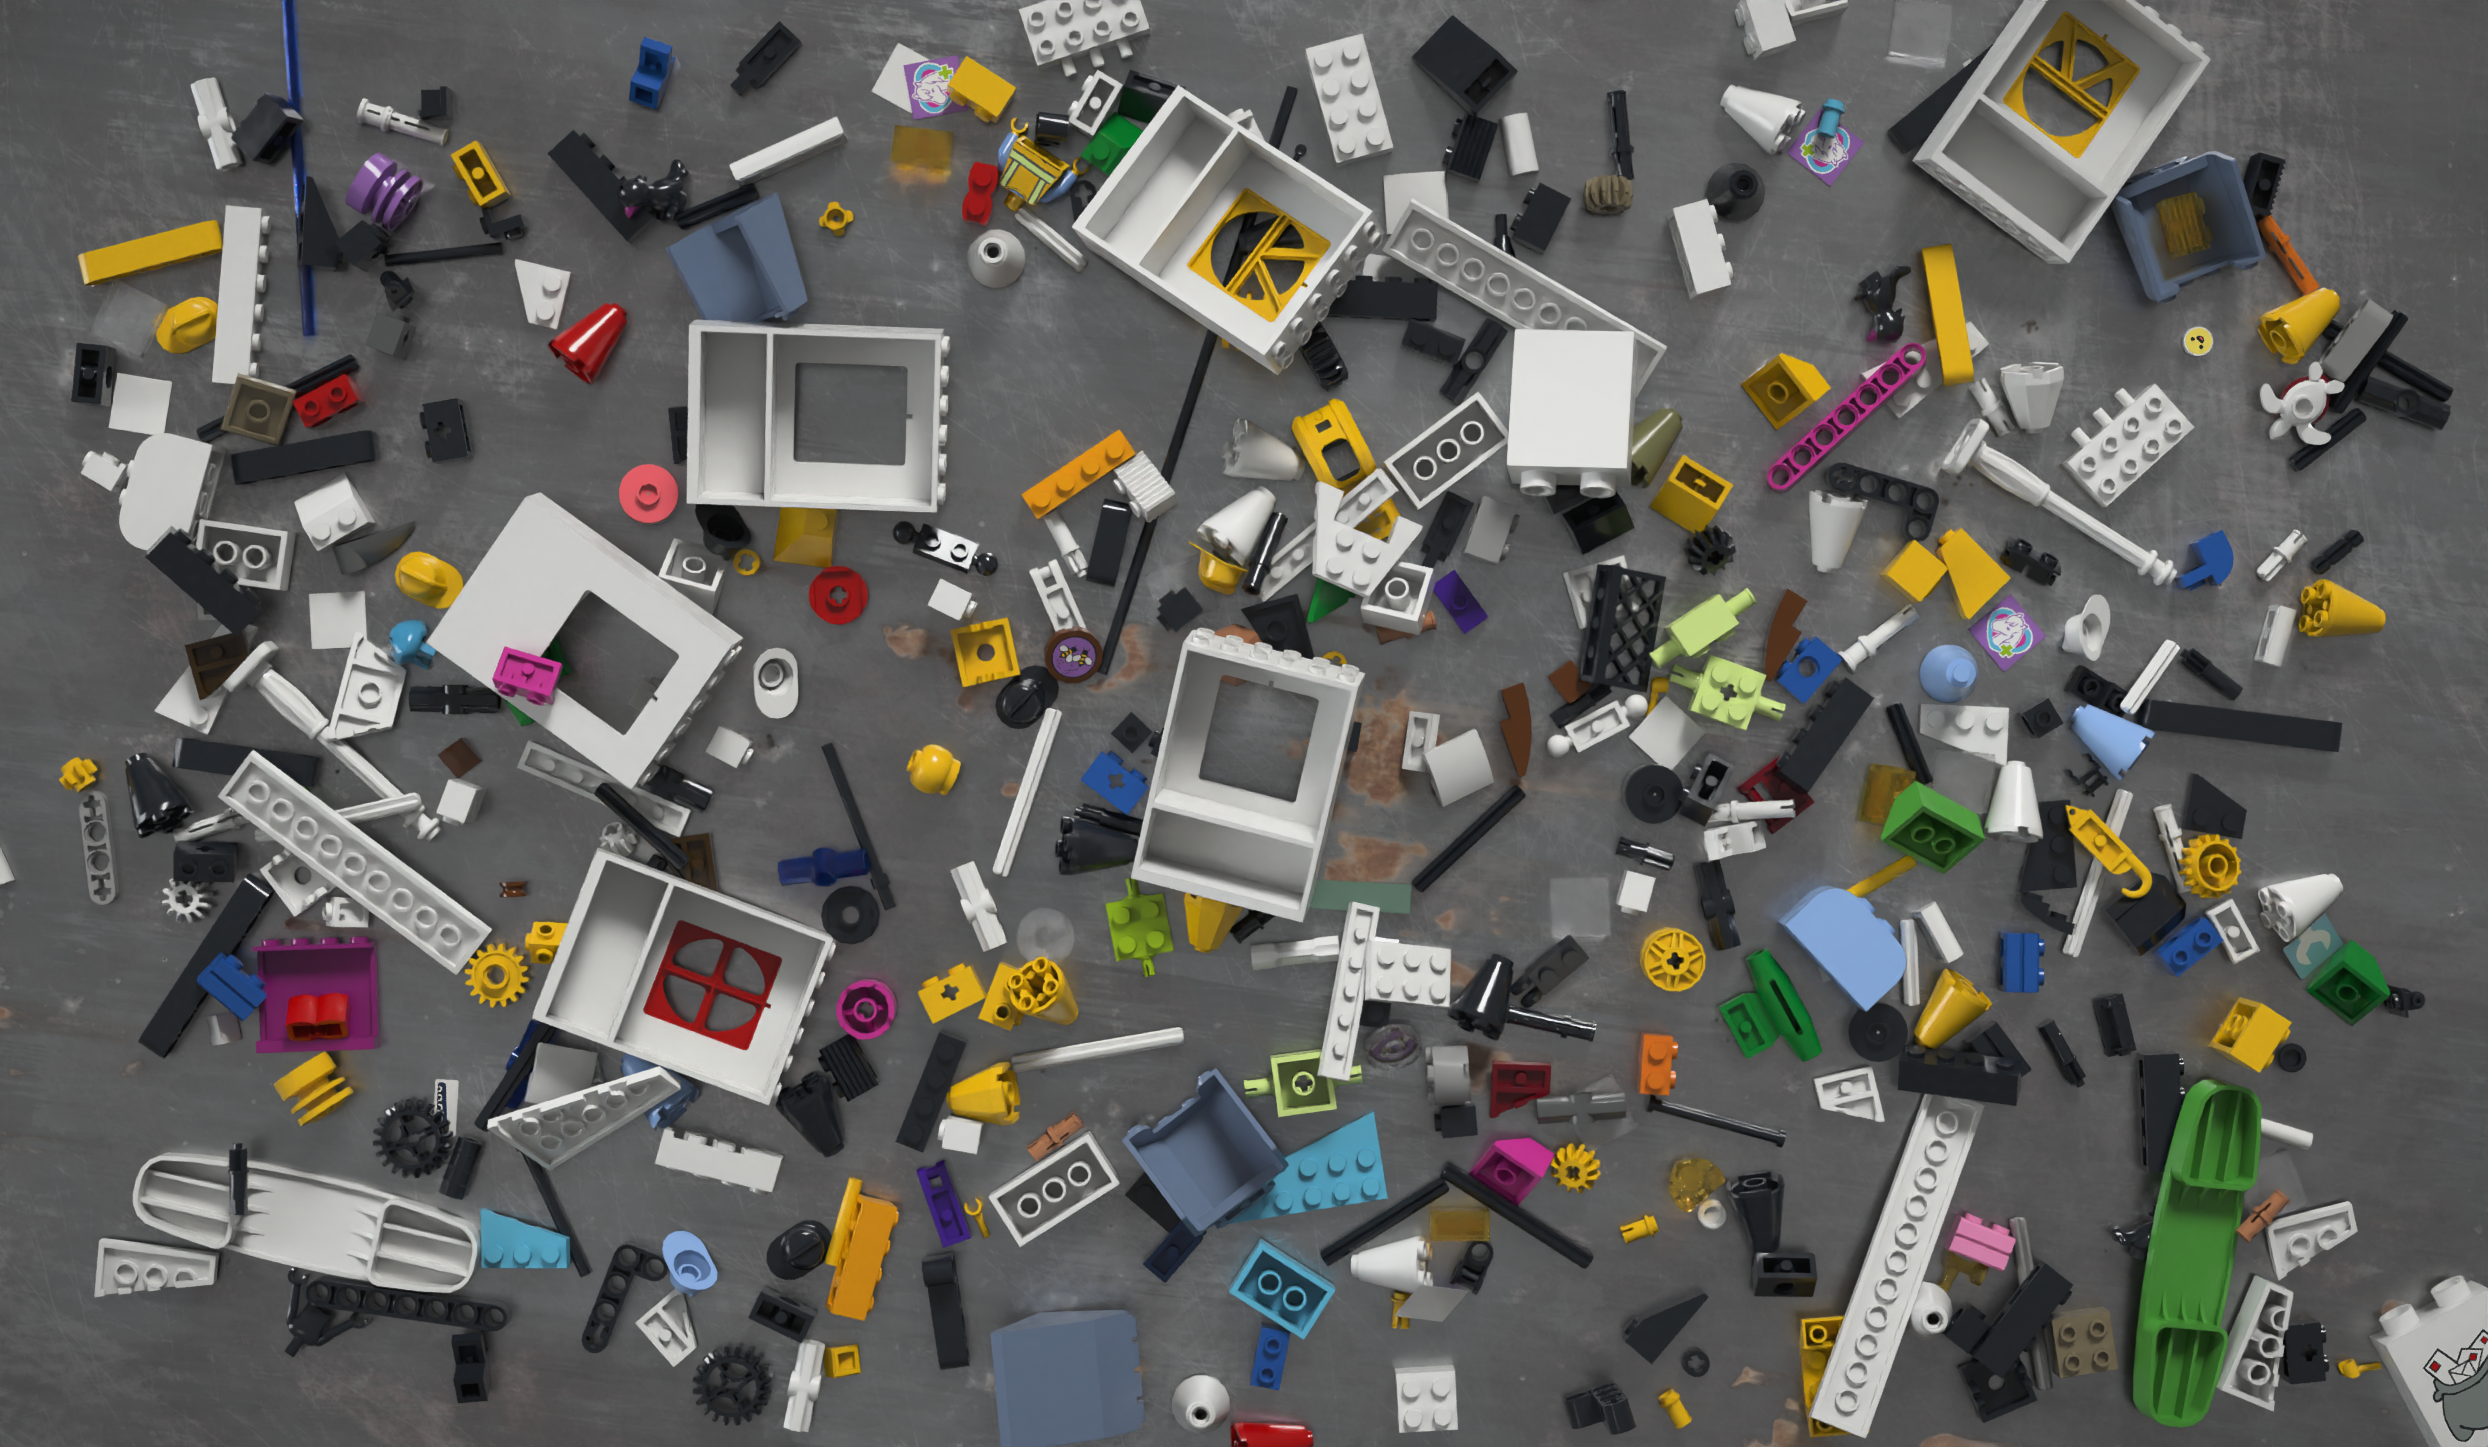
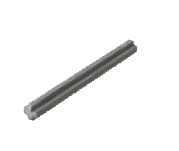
M2014 1217L2009 1220L2011 1236L2016 1239L2013 1249L2020 1286L2034 1266L2026 1219ZM2040 1328L2034 1336L2036 1341L2030 1348L2036 1388L2045 1391L2053 1388L2045 1332L2043 1328Z

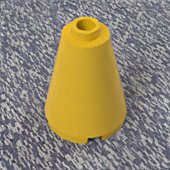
M2321 288L2263 314L2258 319V321H2261V324L2257 326L2262 341L2273 354L2276 351L2282 354L2284 357L2280 360L2288 364L2298 363L2340 311V297L2331 289Z
M1945 968L1913 1031L1917 1036L1914 1039L1915 1042L1925 1048H1940L1989 1010L1992 1002L1982 991L1978 994L1972 987L1974 984L1950 968L1948 970Z

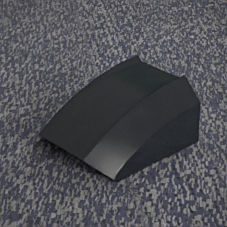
M2150 872L2152 875V886L2145 896L2133 899L2121 892L2100 909L2106 918L2115 925L2137 956L2144 955L2168 935L2185 918L2187 903L2166 876ZM2141 878L2126 889L2129 891L2140 889L2142 886Z

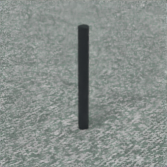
M497 242L384 255L386 267L503 254L504 249L503 243Z

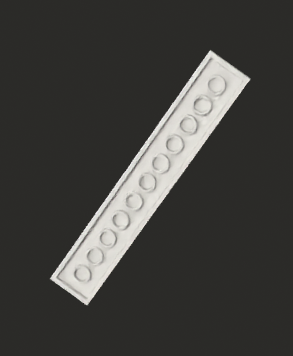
M1924 1094L1808 1417L1866 1439L1985 1105L1968 1099Z

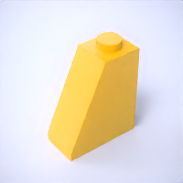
M1950 528L1938 539L1941 545L1935 550L1939 560L1949 568L1944 575L1958 613L1963 620H1969L2011 577L1962 528H1958L1955 531Z

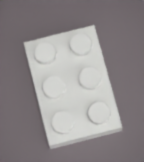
M1376 940L1367 941L1365 1000L1441 1009L1449 1008L1451 949Z

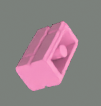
M1966 1213L1965 1218L1957 1215L1944 1248L2003 1272L2016 1242V1239L2009 1235L2010 1230L1997 1224H1993L1992 1228L1982 1225L1983 1219L1970 1213Z

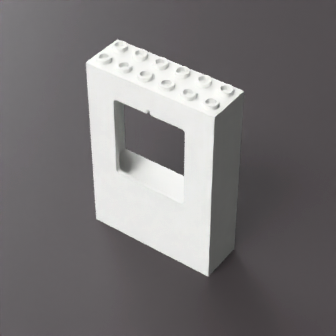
M694 320L689 325L687 504L937 513L939 506L944 505L946 498V483H940L941 476L945 475L947 454H941V446H945L947 443V425H942V416L946 417V413H948V395H943V387H947L949 382V366L943 365L944 357H948L950 336H944V329ZM802 362L906 367L908 370L907 414H912V418H906L905 464L881 465L796 461L794 459L796 364Z
M541 492L524 498L426 642L630 789L639 784L643 786L654 777L659 769L656 763L660 762L664 757L666 758L675 747L676 743L672 741L674 737L677 738L680 733L683 734L692 722V719L689 718L690 714H694L696 710L702 708L709 698L706 691L718 685L726 673L722 670L723 667L733 662L743 649L739 646L743 637ZM589 590L678 653L679 658L653 694L658 698L657 701L651 698L626 735H622L558 688H555L553 693V705L544 703L543 706L532 704L526 700V697L520 695L508 697L499 693L498 689L495 688L492 678L504 646L542 657L581 598Z
M1197 628V630L1191 631L1182 645L1131 878L1303 923L1311 906L1366 673L1359 672V668L1352 665L1343 664L1342 667L1331 665L1330 661L1325 658L1313 657V660L1301 657V653L1297 651L1284 650V652L1272 650V646L1266 643L1257 642L1255 645L1244 643V639L1238 636L1227 635L1225 638L1214 635L1215 632L1210 629ZM1223 675L1267 686L1271 680L1274 681L1273 687L1318 699L1319 703L1296 801L1290 802L1200 778L1201 765Z

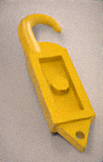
M2066 805L2065 809L2070 825L2068 830L2109 872L2122 874L2132 869L2141 878L2142 886L2140 889L2129 891L2123 888L2121 892L2133 899L2145 896L2152 886V875L2148 868L2091 809L2086 811ZM2071 809L2074 810L2073 815L2070 814Z

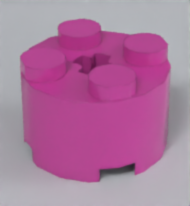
M862 979L852 983L841 993L836 1003V1016L840 1026L857 1039L870 1040L881 1036L892 1026L897 1015V1001L894 993L889 986L876 979ZM863 1002H868L869 1006L874 1007V1011L870 1013L871 1016H867L865 1012H860V1007L864 1005Z

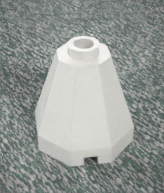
M2032 362L2026 367H2022L2021 364H2013L2000 369V381L2018 427L2025 429V433H2041L2043 428L2050 426L2064 380V369L2058 363Z

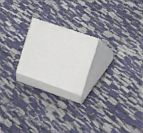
M228 1012L206 1017L212 1046L242 1040L238 1018L233 1013Z

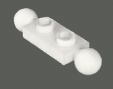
M1634 694L1626 699L1623 707H1620L1618 701L1614 700L1564 726L1568 735H1554L1550 737L1546 744L1547 752L1554 758H1562L1573 745L1577 753L1620 732L1630 726L1627 717L1639 718L1647 712V700L1641 695Z

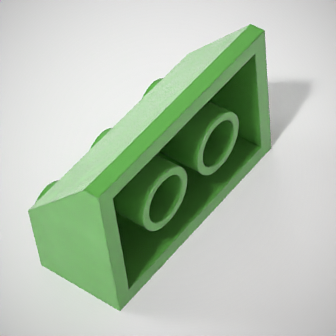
M1917 781L1895 798L1881 834V840L1886 844L1943 874L1985 841L1978 814Z

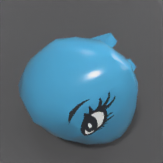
M406 620L398 623L390 630L388 646L393 659L399 665L411 662L427 670L436 649L422 642L427 637V628L421 620Z

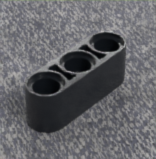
M1104 499L1086 581L1115 587L1132 515V509L1128 503Z

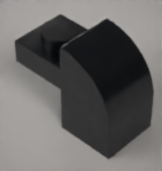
M482 1332L452 1335L451 1344L456 1363L453 1382L458 1403L488 1401L490 1359L488 1348H485Z

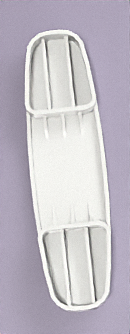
M168 1152L150 1159L141 1167L136 1178L133 1191V1206L137 1216L145 1224L214 1249L223 1247L293 1267L370 1281L372 1284L381 1287L451 1293L465 1286L475 1276L481 1259V1235L471 1221L403 1196L321 1174L247 1161V1169H249V1173H247L248 1214L230 1215L229 1158Z

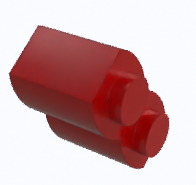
M975 162L968 177L970 191L965 196L962 204V216L966 224L986 228L991 222L994 212L992 199L1000 185V175L997 166L981 162Z
M330 993L317 997L303 994L289 998L285 1025L289 1039L309 1041L316 1038L340 1039L349 1036L352 1008L348 995Z

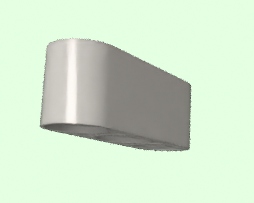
M2366 299L2319 359L2318 363L2322 367V373L2332 380L2344 383L2390 324L2393 315L2371 299Z

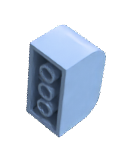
M1822 886L1813 889L1787 912L1778 923L1858 1008L1867 1012L1903 976L1906 967L1904 949L1893 936L1896 933L1894 928L1885 919H1877L1873 915L1876 910L1865 898L1860 896L1857 898L1849 891L1832 886Z

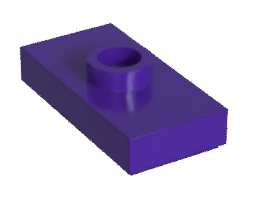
M1455 570L1435 583L1433 592L1464 634L1488 618V615Z

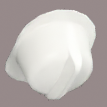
M2102 595L2090 597L2083 612L2071 617L2066 622L2062 646L2065 652L2084 654L2090 661H2096L2099 658L2110 625L2109 605Z
M777 647L768 649L759 656L752 668L751 676L754 683V697L761 713L769 718L779 719L788 716L797 705L799 694L798 668L794 656L786 649Z

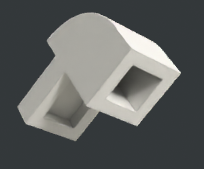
M1761 819L1718 826L1704 831L1705 838L1703 844L1705 851L1708 853L1709 861L1766 848Z

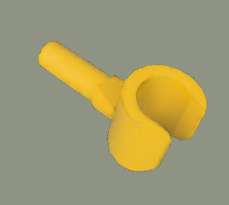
M1654 677L1651 680V698L1646 716L1656 707L1658 693H1668L1669 681L1667 677Z
M975 1198L979 1205L976 1212H971L968 1203L965 1202L964 1209L966 1213L973 1215L983 1238L989 1237L990 1234L981 1213L983 1211L982 1201Z
M2347 1359L2340 1362L2338 1367L2342 1376L2353 1379L2358 1377L2360 1373L2382 1369L2381 1362L2357 1366L2354 1359Z

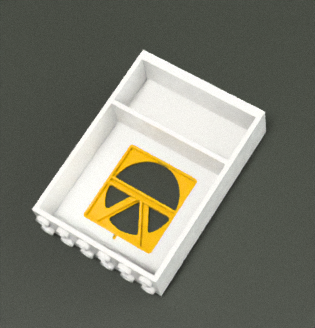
M2024 0L1912 161L2046 263H2069L2211 59L2204 54L2205 49L2201 45L2193 41L2188 42L2181 36L2183 33L2179 28L2172 24L2166 25L2159 19L2160 15L2157 11L2148 6L2143 7L2136 0ZM2060 40L2064 42L2061 73L2038 56L2047 46ZM2076 40L2086 41L2095 46L2104 55L2108 65L2072 82ZM2029 66L2097 117L2098 120L2085 131L2072 136L2048 134L2032 122L2023 102V83ZM2111 78L2112 91L2107 107L2084 91L2097 83Z
M1179 85L1072 226L1090 250L1277 375L1280 374L1282 369L1290 366L1294 359V353L1300 345L1303 346L1308 342L1312 329L1318 321L1321 322L1326 318L1330 305L1336 297L1339 298L1344 294L1348 281L1354 274L1361 271L1366 257L1372 250L1379 247L1385 233L1372 210ZM1265 212L1279 216L1225 288L1217 279L1211 262L1212 246L1219 231L1229 221L1243 214ZM1289 224L1296 228L1304 243V248L1302 249L1271 248ZM1263 259L1304 261L1305 264L1296 283L1283 294H1278ZM1254 270L1266 295L1264 300H1250L1237 296L1238 291Z

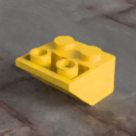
M1681 455L1678 457L1649 507L1695 534V530L1701 532L1706 525L1708 526L1733 487V484L1685 455Z

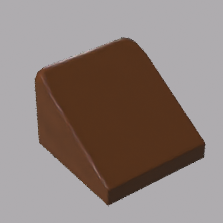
M1571 659L1547 677L1568 704H1571L1592 688L1589 682L1578 680L1580 670Z
M465 738L458 739L438 754V757L458 779L482 762Z

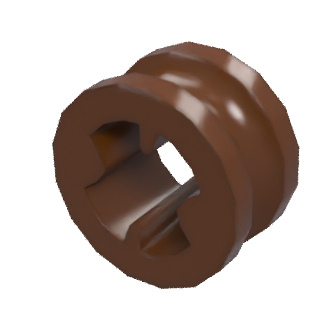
M526 881L500 882L499 886L503 888L500 897L527 896V892L523 890Z

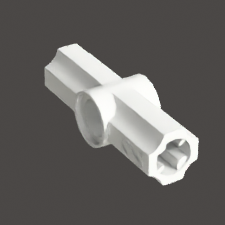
M215 77L196 81L191 84V89L200 114L198 116V123L203 137L209 143L217 170L237 167L243 161L238 145L231 139L234 132H236L235 123L229 109L225 107L218 81Z
M975 861L950 870L962 898L960 901L969 923H972L983 952L1007 943L1006 936L996 915L995 903L988 888L986 889Z
M809 1339L803 1340L802 1344H799L795 1370L792 1371L787 1396H789L783 1426L792 1431L808 1432L811 1425L814 1402L817 1401L821 1386L822 1375H820L826 1347V1344L820 1341Z

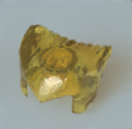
M1684 1159L1676 1162L1669 1179V1193L1678 1208L1689 1213L1718 1187L1724 1184L1725 1177L1723 1172L1707 1159Z

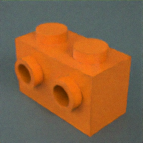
M1640 1032L1636 1088L1640 1094L1669 1096L1670 1089L1675 1088L1676 1072L1671 1071L1672 1059H1677L1678 1042H1673L1672 1035Z

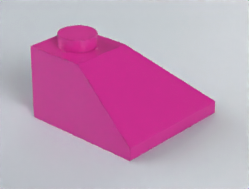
M1531 1138L1495 1141L1470 1170L1469 1175L1518 1206L1543 1178L1555 1154Z

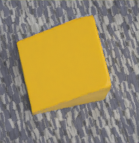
M858 1344L825 1347L823 1359L826 1377L840 1378L861 1373Z

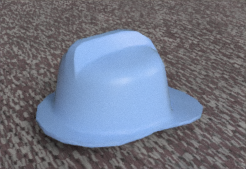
M675 1231L665 1238L662 1245V1253L669 1268V1279L672 1286L682 1293L689 1294L691 1298L695 1297L699 1291L712 1287L717 1281L718 1273L702 1241L693 1233L686 1231Z

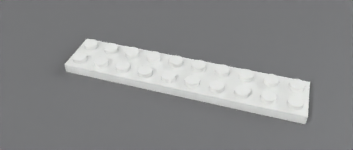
M1413 198L1382 250L1516 329L1634 331L1638 350L1635 398L1666 351L1667 346Z
M254 750L247 756L218 795V798L455 975L460 972L469 958H471L492 931L489 926Z

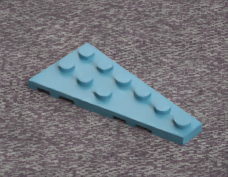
M1374 1111L1285 1156L1284 1158L1289 1165L1284 1172L1273 1179L1276 1185L1272 1191L1229 1224L1387 1199Z

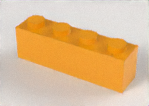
M1119 429L1021 495L1040 521L1047 514L1055 511L1112 473L1114 468L1136 455V453Z
M857 1194L825 1304V1308L831 1314L865 1321L867 1313L871 1312L874 1304L873 1290L875 1285L880 1283L882 1277V1268L880 1266L883 1257L888 1255L890 1249V1240H888L891 1229L896 1227L899 1217L897 1207L891 1202Z

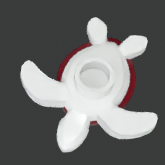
M2313 362L2309 367L2308 376L2291 382L2282 391L2279 399L2273 393L2271 386L2267 383L2264 384L2260 389L2261 404L2267 412L2277 413L2280 417L2270 427V439H2282L2290 432L2291 427H2296L2300 439L2307 444L2321 445L2329 442L2331 435L2316 430L2312 425L2321 420L2326 414L2330 402V394L2341 392L2344 389V383L2337 380L2329 382L2327 377L2322 375L2323 370L2320 364Z

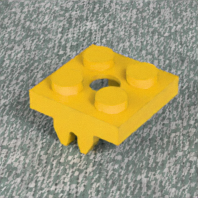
M1008 617L950 630L963 687L1021 675ZM982 644H990L994 648V657L989 661H982L977 655V650Z

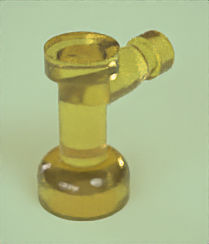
M1948 1251L1942 1263V1266L1946 1267L1947 1270L1943 1281L1941 1280L1938 1286L1949 1292L1951 1284L1956 1279L1959 1271L1970 1276L1969 1279L1972 1284L1979 1287L1986 1277L1989 1266L1979 1262L1973 1265L1955 1256L1956 1253Z

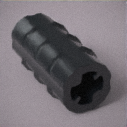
M460 1135L458 1137L455 1148L452 1149L453 1153L449 1163H447L448 1166L445 1175L442 1177L443 1180L438 1192L458 1200L464 1198L467 1187L470 1186L469 1182L472 1174L475 1172L477 1160L480 1158L479 1155L483 1147L482 1142Z

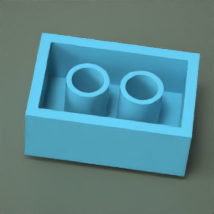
M1261 1238L1229 1287V1293L1303 1340L1335 1292L1334 1284Z

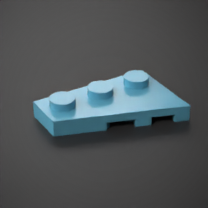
M486 1208L480 1209L482 1268L570 1267V1237L538 1226L534 1227L519 1222L518 1219L496 1214L494 1211Z

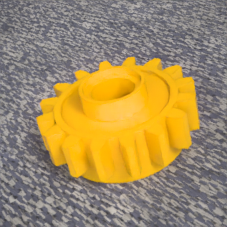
M2217 834L2199 835L2198 839H2190L2188 841L2190 847L2182 848L2181 850L2186 855L2185 859H2178V863L2184 865V869L2178 873L2179 875H2185L2187 878L2184 880L2183 885H2192L2190 893L2200 894L2202 899L2221 898L2222 894L2231 893L2230 887L2238 884L2237 878L2241 874L2239 863L2241 858H2238L2236 854V847H2231L2228 839H2220V836Z
M492 943L487 945V952L482 948L476 950L479 956L478 959L474 957L469 958L468 961L473 965V968L465 969L464 973L471 975V979L466 981L465 984L474 986L470 993L471 996L481 995L479 999L480 1004L490 1000V1007L494 1008L497 1006L498 1001H500L501 1005L506 1007L509 1005L508 998L513 1002H517L519 1000L517 993L527 992L523 984L531 981V978L526 976L525 971L530 969V965L523 964L522 961L525 959V955L517 956L515 954L516 947L506 950L505 943H500L498 949H495ZM495 967L502 969L505 977L502 983H497L492 978V970Z

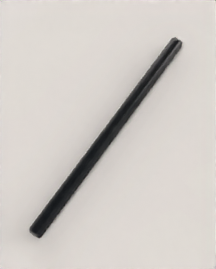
M654 854L646 865L663 872L667 866V861ZM543 1022L539 1024L475 1120L474 1124L476 1127L484 1132L490 1131L487 1129L488 1120L500 1116L534 1065L538 1043L548 1044L557 1031V1027Z

